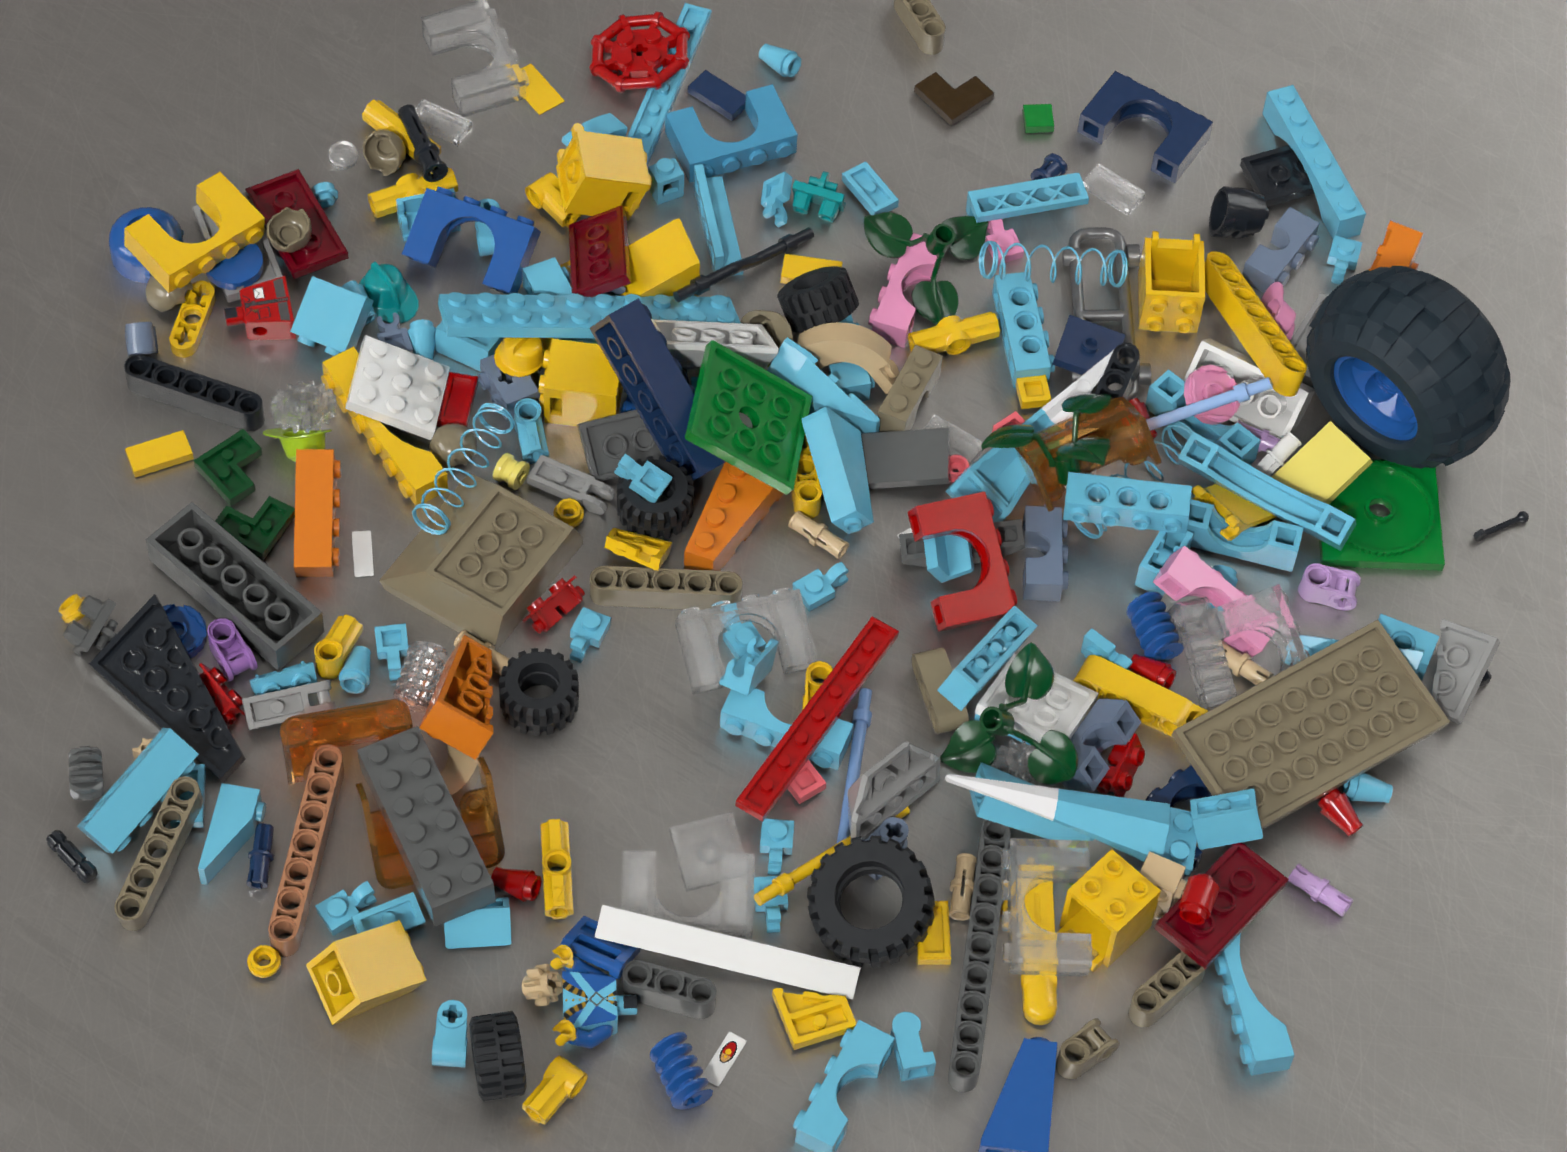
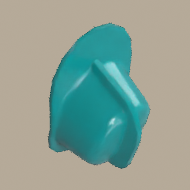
M373 262L371 268L359 284L363 285L368 298L374 300L372 306L377 317L381 316L384 322L392 323L393 313H397L400 318V324L408 322L416 315L419 308V300L415 292L403 278L398 268L390 264L378 265L377 262Z

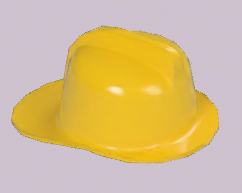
M504 337L495 350L494 360L496 366L509 376H529L543 366L545 350L550 351L553 338Z

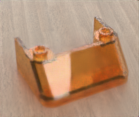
M1114 398L1105 409L1092 414L1082 413L1079 416L1078 440L1086 437H1103L1110 440L1111 448L1106 456L1104 466L1117 460L1134 466L1146 461L1148 456L1156 465L1162 463L1146 419L1126 398ZM1073 416L1036 432L1041 436L1053 458L1056 457L1059 447L1072 443ZM1035 440L1027 445L1015 448L1038 499L1048 512L1054 510L1052 502L1059 500L1067 489L1066 485L1058 483L1056 468L1049 467L1048 459ZM1079 460L1082 474H1088L1104 467L1100 464Z
M482 756L477 758L482 788L466 792L460 800L459 807L461 817L485 867L491 868L503 860L505 848L492 775ZM356 784L364 831L378 883L387 889L414 885L380 810L370 812L369 801L363 784Z

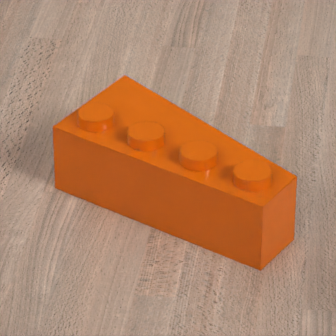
M296 449L294 571L296 577H334V567L340 564L339 548H335V537H340V518H336V508H340L341 492L340 489H337V478H341V460L335 459L334 449Z
M725 462L684 551V569L721 571L735 554L736 548L743 540L746 541L760 519H764L769 513V508L784 493Z
M463 635L444 666L419 727L430 737L443 741L476 760L493 735V725L490 724V719L493 716V707L490 706L493 687L489 685V680L492 677V650Z

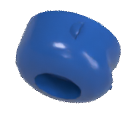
M142 207L124 213L112 225L109 234V248L114 267L122 276L134 282L148 283L151 273L124 246L125 227L149 214L169 236L184 242V231L177 220L168 212L158 208Z

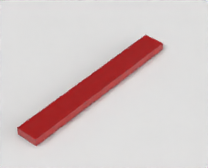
M873 616L870 618L739 795L735 803L736 807L758 820L764 821L898 638V630Z

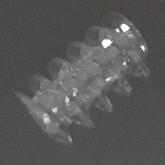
M428 641L414 642L408 647L407 656L403 663L404 666L401 669L397 687L393 694L394 700L401 707L412 712H426L428 703H430L437 686L436 681L441 676L440 671L444 668L445 663L443 660L447 659V650L441 645Z

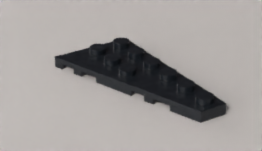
M154 594L97 654L89 665L159 727L172 729L199 754L196 759L200 763L205 764V767L224 783L246 758L160 600Z

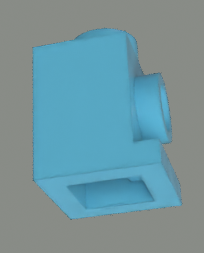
M662 158L656 164L648 167V174L652 177V185L649 191L657 205L684 196L685 174L675 158ZM670 183L673 187L663 191V185Z

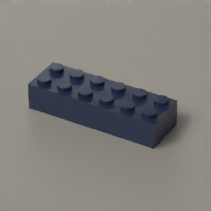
M638 298L607 315L590 327V330L663 457H666L668 462L672 459L677 461L678 468L684 466L687 469V476L691 475L692 480H695L726 461L685 439L695 389L687 383L682 374L683 370L680 362L675 357H672L668 350L665 336L660 331H657L653 324L650 310Z

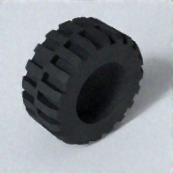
M873 835L867 841H862L861 836L851 838L852 844L844 846L843 842L836 845L834 847L835 852L831 856L826 853L820 860V868L814 869L810 877L812 884L808 887L807 891L809 915L821 942L827 949H831L839 959L843 961L849 959L852 965L860 967L863 966V963L871 964L872 968L881 967V963L890 961L892 965L899 962V957L906 953L909 956L916 951L915 945L919 941L923 942L928 935L927 929L933 923V908L935 907L931 880L922 861H918L915 853L908 847L905 849L900 847L898 841L890 838L888 842L882 841L881 836ZM870 874L883 875L892 879L902 893V907L894 920L877 929H861L851 925L845 919L840 906L841 895L852 881Z

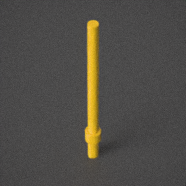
M906 807L895 817L902 819L909 815V807ZM850 836L790 873H782L772 879V884L754 894L755 902L761 906L778 895L784 896L792 891L795 884L812 875L814 869L820 868L821 858L826 853L831 856L835 852L834 847L841 842H843L844 846L851 844Z

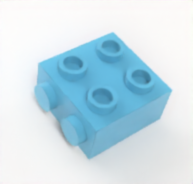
M312 276L290 332L299 335L298 342L313 348L316 342L326 346L324 352L335 356L353 346L356 348L374 300Z

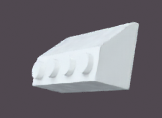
M651 319L657 331H660L665 336L667 348L672 357H675L680 362L682 368L685 369L701 367L705 346L711 340L716 341L763 369L778 354V346L762 324Z
M1208 338L1201 341L1183 381L1186 382L1189 374L1205 365L1222 367L1227 371L1226 374L1230 379L1234 378L1237 384L1244 382L1250 384L1265 377L1252 358ZM1301 383L1297 395L1292 397L1280 395L1274 389L1252 395L1250 400L1240 403L1237 412L1229 420L1234 423L1241 420V422L1259 430H1269V434L1282 439L1287 431L1293 433L1315 393V389Z

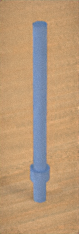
M868 688L860 689L858 706L853 711L852 723L854 724V732L837 843L850 836L847 793L850 786L860 777L866 731L871 725L872 712L870 711L872 690Z

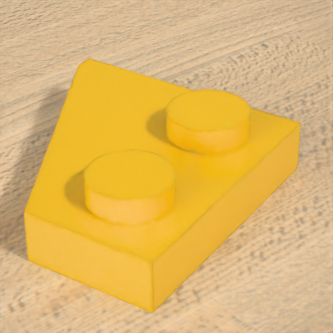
M612 528L606 536L604 548L611 550L614 554L624 556L658 571L670 555L672 542Z
M783 988L772 989L773 999L793 1050L844 1035L848 1028L853 1030L857 1024L846 996L831 994L822 996L818 993L804 991L802 995L783 992Z

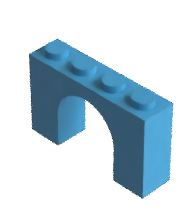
M773 84L746 91L745 111L755 132L750 137L739 142H722L709 136L704 131L693 106L665 114V133L689 183L694 182V165L703 164L705 176L710 178L723 173H731L744 167L760 165L763 162L776 158L788 157L797 152L798 134Z

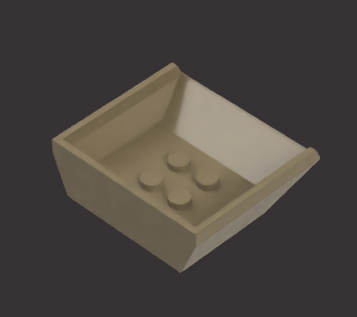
M471 474L476 480V487L468 488L459 484L454 490L463 499L464 506L456 508L444 502L439 508L451 521V526L447 532L436 535L421 529L379 581L387 592L458 633L466 630L480 641L493 644L495 650L498 651L528 613L526 608L542 596L583 545V537L572 526L503 487ZM468 475L461 481L467 485L474 484V481ZM452 493L446 499L452 504H461L460 499ZM435 512L431 518L439 524L445 525L441 516ZM431 520L425 524L434 530L445 529L436 525Z

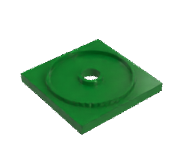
M711 340L705 346L685 439L787 495L794 490L805 435L802 418L809 415L812 396L716 341ZM739 413L749 417L752 422V428L747 427L741 421Z
M1372 460L1373 463L1329 504L1355 518L1356 526L1341 551L1319 540L1320 562L1322 565L1349 568L1443 571L1445 560L1436 467L1420 469L1390 461ZM1373 504L1384 505L1389 509L1390 514L1385 517H1378L1370 511L1369 506Z

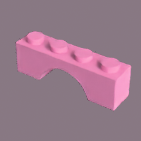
M913 233L910 240H915L922 235ZM925 242L913 247L906 246L905 254L897 258V264H891L887 275L888 286H882L878 296V303L880 305L878 309H872L868 325L872 326V331L882 336L888 343L905 348L908 342V333H911L914 327L916 308L905 299L903 292L911 285L921 281L931 282V274L937 259L936 255L928 252Z
M1186 546L1181 547L1169 556L1153 580L1155 585L1175 601L1187 596H1197L1212 603L1219 611L1224 622V642L1241 654L1247 653L1253 657L1262 652L1279 625L1266 610L1259 608L1247 598L1243 591L1236 589L1224 579L1219 571L1212 569L1200 559L1196 552L1188 549Z

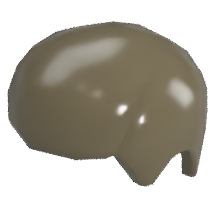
M378 129L373 131L366 137L362 145L363 156L368 162L370 169L383 172V176L396 172L406 157V147L403 140L389 130Z
M286 207L280 213L273 215L267 223V239L279 251L293 253L303 249L311 239L312 224L303 209L296 211Z
M151 275L146 285V299L149 306L153 309L165 312L171 310L175 304L184 303L186 301L185 292L186 290H192L193 285L190 281L186 286L176 288L168 293Z
M459 423L446 424L435 431L429 444V452H432L443 469L448 468L447 458L451 451L461 448L460 437L465 431L469 430L466 426ZM471 431L463 438L462 445L463 448L477 451V439ZM464 450L470 459L476 454L472 451ZM462 451L454 453L450 458L451 468L459 464L467 466L469 460Z

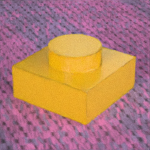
M1046 375L1016 378L1015 386L1021 409L1043 407L1052 400Z

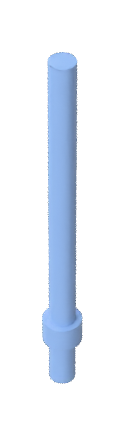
M1270 377L1250 384L1244 382L1233 386V390L1113 431L1110 442L1114 444L1235 401L1241 403L1250 400L1252 395L1273 389Z

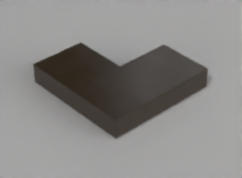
M935 72L914 87V92L950 126L958 123L994 99V92L977 76L954 89Z

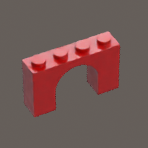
M985 491L918 505L907 512L915 542L946 535L958 536L971 543L980 557L981 574L977 584L972 589L939 596L930 602L938 632L1003 618L1013 606H1017L1016 593L1014 589L1010 588L1008 581L1009 565L1006 559L1002 558L1000 550L1002 545L999 530L995 529L992 519L994 516L993 504L990 499H987Z

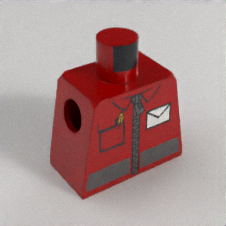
M285 276L242 288L239 291L241 306L224 309L227 326L245 324L247 339L249 340L296 339V334L290 332L294 323V317Z

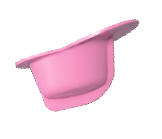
M1274 282L1265 291L1261 302L1290 341L1295 329L1296 313L1283 300V285L1280 282Z

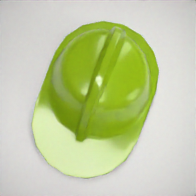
M274 428L263 431V435L279 438L287 458L296 463V449H325L326 433L332 430L317 431L302 428Z

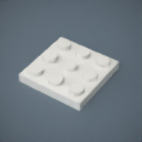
M365 335L361 344L345 409L431 440L435 433L450 367Z
M1013 654L977 703L976 714L981 715L987 707L994 706L999 708L1001 703L1008 704L1020 699L1009 696L1005 688L1006 674L1016 654ZM1054 672V682L1046 696L1039 700L1027 698L1025 704L1009 709L1008 712L1014 717V729L1039 743L1043 735L1049 730L1062 732L1071 739L1096 703L1099 693Z

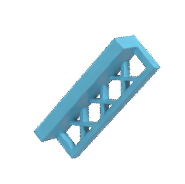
M703 164L694 165L693 187L714 272L742 258L722 176L706 178ZM743 271L732 276L743 275Z
M1073 173L968 191L966 212L968 216L975 217L976 223L1085 205L1088 204L1089 197L1080 173Z

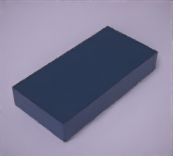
M707 70L703 71L688 86V93L731 121L745 109L746 95Z

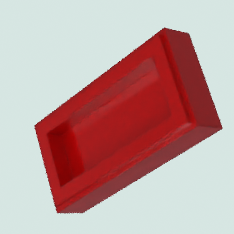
M449 372L437 427L457 423L468 426L479 383L478 376Z

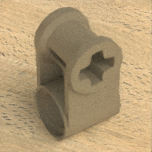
M1098 1018L1089 1021L1077 1033L1062 1043L1056 1061V1070L1062 1077L1077 1079L1098 1063L1105 1061L1118 1049L1120 1042L1117 1039H1112L1100 1026L1101 1021ZM1066 1056H1075L1079 1061H1071Z

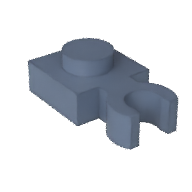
M393 313V322L390 324L384 323L382 317L378 316L377 325L380 332L377 334L378 340L413 353L407 328L400 329L399 315Z

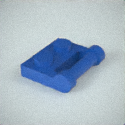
M583 916L565 935L560 945L568 946L572 950L573 956L609 971V976L619 980L625 965L634 960L640 953L641 948L595 938L598 922Z

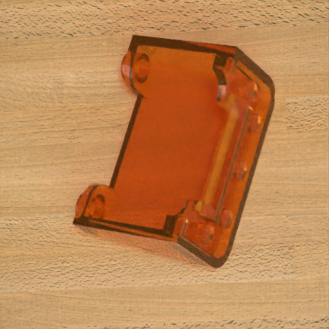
M389 699L287 718L280 727V739L288 784L304 782V772L311 765L313 755L320 746L334 745L336 747H344L380 741L413 728L408 705L398 699Z

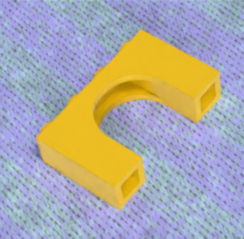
M221 172L196 185L197 205L219 228L212 238L200 243L180 242L169 236L149 214L124 228V246L168 293L176 288L186 286L191 279L201 273L209 272L222 260L234 257L239 250L249 244L257 243L264 236L265 218Z

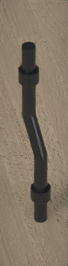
M808 227L794 235L788 234L778 239V243L752 256L730 263L706 276L700 275L692 279L689 285L673 292L674 299L677 302H681L695 294L699 296L709 291L711 286L734 274L756 267L782 253L788 254L796 250L798 245L813 238L814 232Z

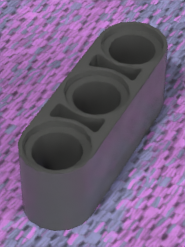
M642 960L630 961L623 969L624 995H637L638 1003L696 1019L708 1018L715 1010L716 987L707 978ZM633 978H641L644 980V982L640 984H634L630 980ZM670 986L675 988L676 991L668 993L662 989ZM703 995L708 1000L701 1002L695 1000L694 997Z

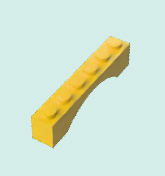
M354 346L323 361L324 375L321 376V380L326 390L334 392L340 409L343 413L348 412L352 417L351 420L355 430L359 434L363 433L365 435L371 452L375 456L379 454L387 474L390 477L395 476L403 496L406 499L410 497L415 505L421 504L424 492L435 488L434 479L438 471L443 469L432 452L416 448L400 440L389 432L380 421L345 409L359 356ZM446 471L442 472L437 478L438 488L448 489ZM436 490L429 492L424 498V503L439 496ZM439 490L441 494L447 492V491Z

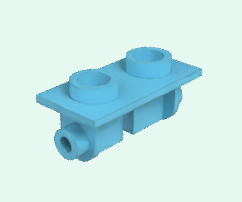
M301 661L300 664L283 668V671L278 673L273 671L263 675L256 674L255 678L249 681L252 691L256 696L317 682L313 662L305 663Z

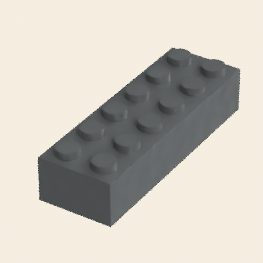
M193 502L145 539L150 561L218 619L226 618L232 621L244 642L278 671L325 632L323 615L317 607Z
M413 727L358 749L360 769L434 927L496 902L494 883L419 727Z

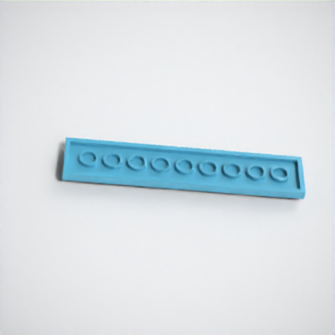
M452 292L450 294H439L438 307L448 337L595 338L590 327L638 298L642 304L648 307L654 320L741 323L731 298L722 295H714L712 297H697L693 295L681 302H677L674 296L663 294L640 297L635 294H628L626 296L598 294L595 297H583L575 293L568 295H551L548 293L538 295H522L520 293L499 295L486 292L480 294Z

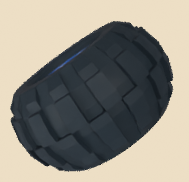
M1379 267L1372 271H1363L1344 280L1323 300L1309 325L1312 329L1307 336L1306 361L1313 387L1322 405L1338 426L1355 442L1384 460L1407 467L1422 469L1424 467L1434 468L1442 463L1445 466L1455 463L1475 452L1496 431L1509 400L1511 378L1506 362L1507 358L1502 343L1491 323L1481 310L1457 288L1432 274L1409 267Z

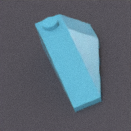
M788 337L783 341L778 354L771 362L767 371L812 396L809 415L827 406L861 431V433L879 432L880 418L857 396L851 393L847 395L842 391L837 383L839 379L832 373L827 376L815 365L818 361L817 358Z

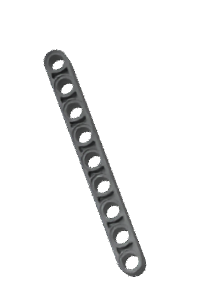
M989 820L983 823L979 839L948 1072L950 1086L959 1092L973 1090L979 1078L1011 833L1010 827ZM989 835H997L1001 839H992ZM993 863L998 867L990 868L987 867L985 864ZM987 891L994 896L987 897L982 895L981 892ZM984 920L989 922L990 925L983 926L977 923V921ZM981 949L987 954L978 955L973 950ZM979 979L983 983L980 985H975L971 983L969 980ZM973 1008L979 1013L972 1015L967 1013L965 1009ZM970 1038L975 1041V1044L967 1045L961 1039ZM965 1068L971 1071L972 1074L962 1075L957 1070Z

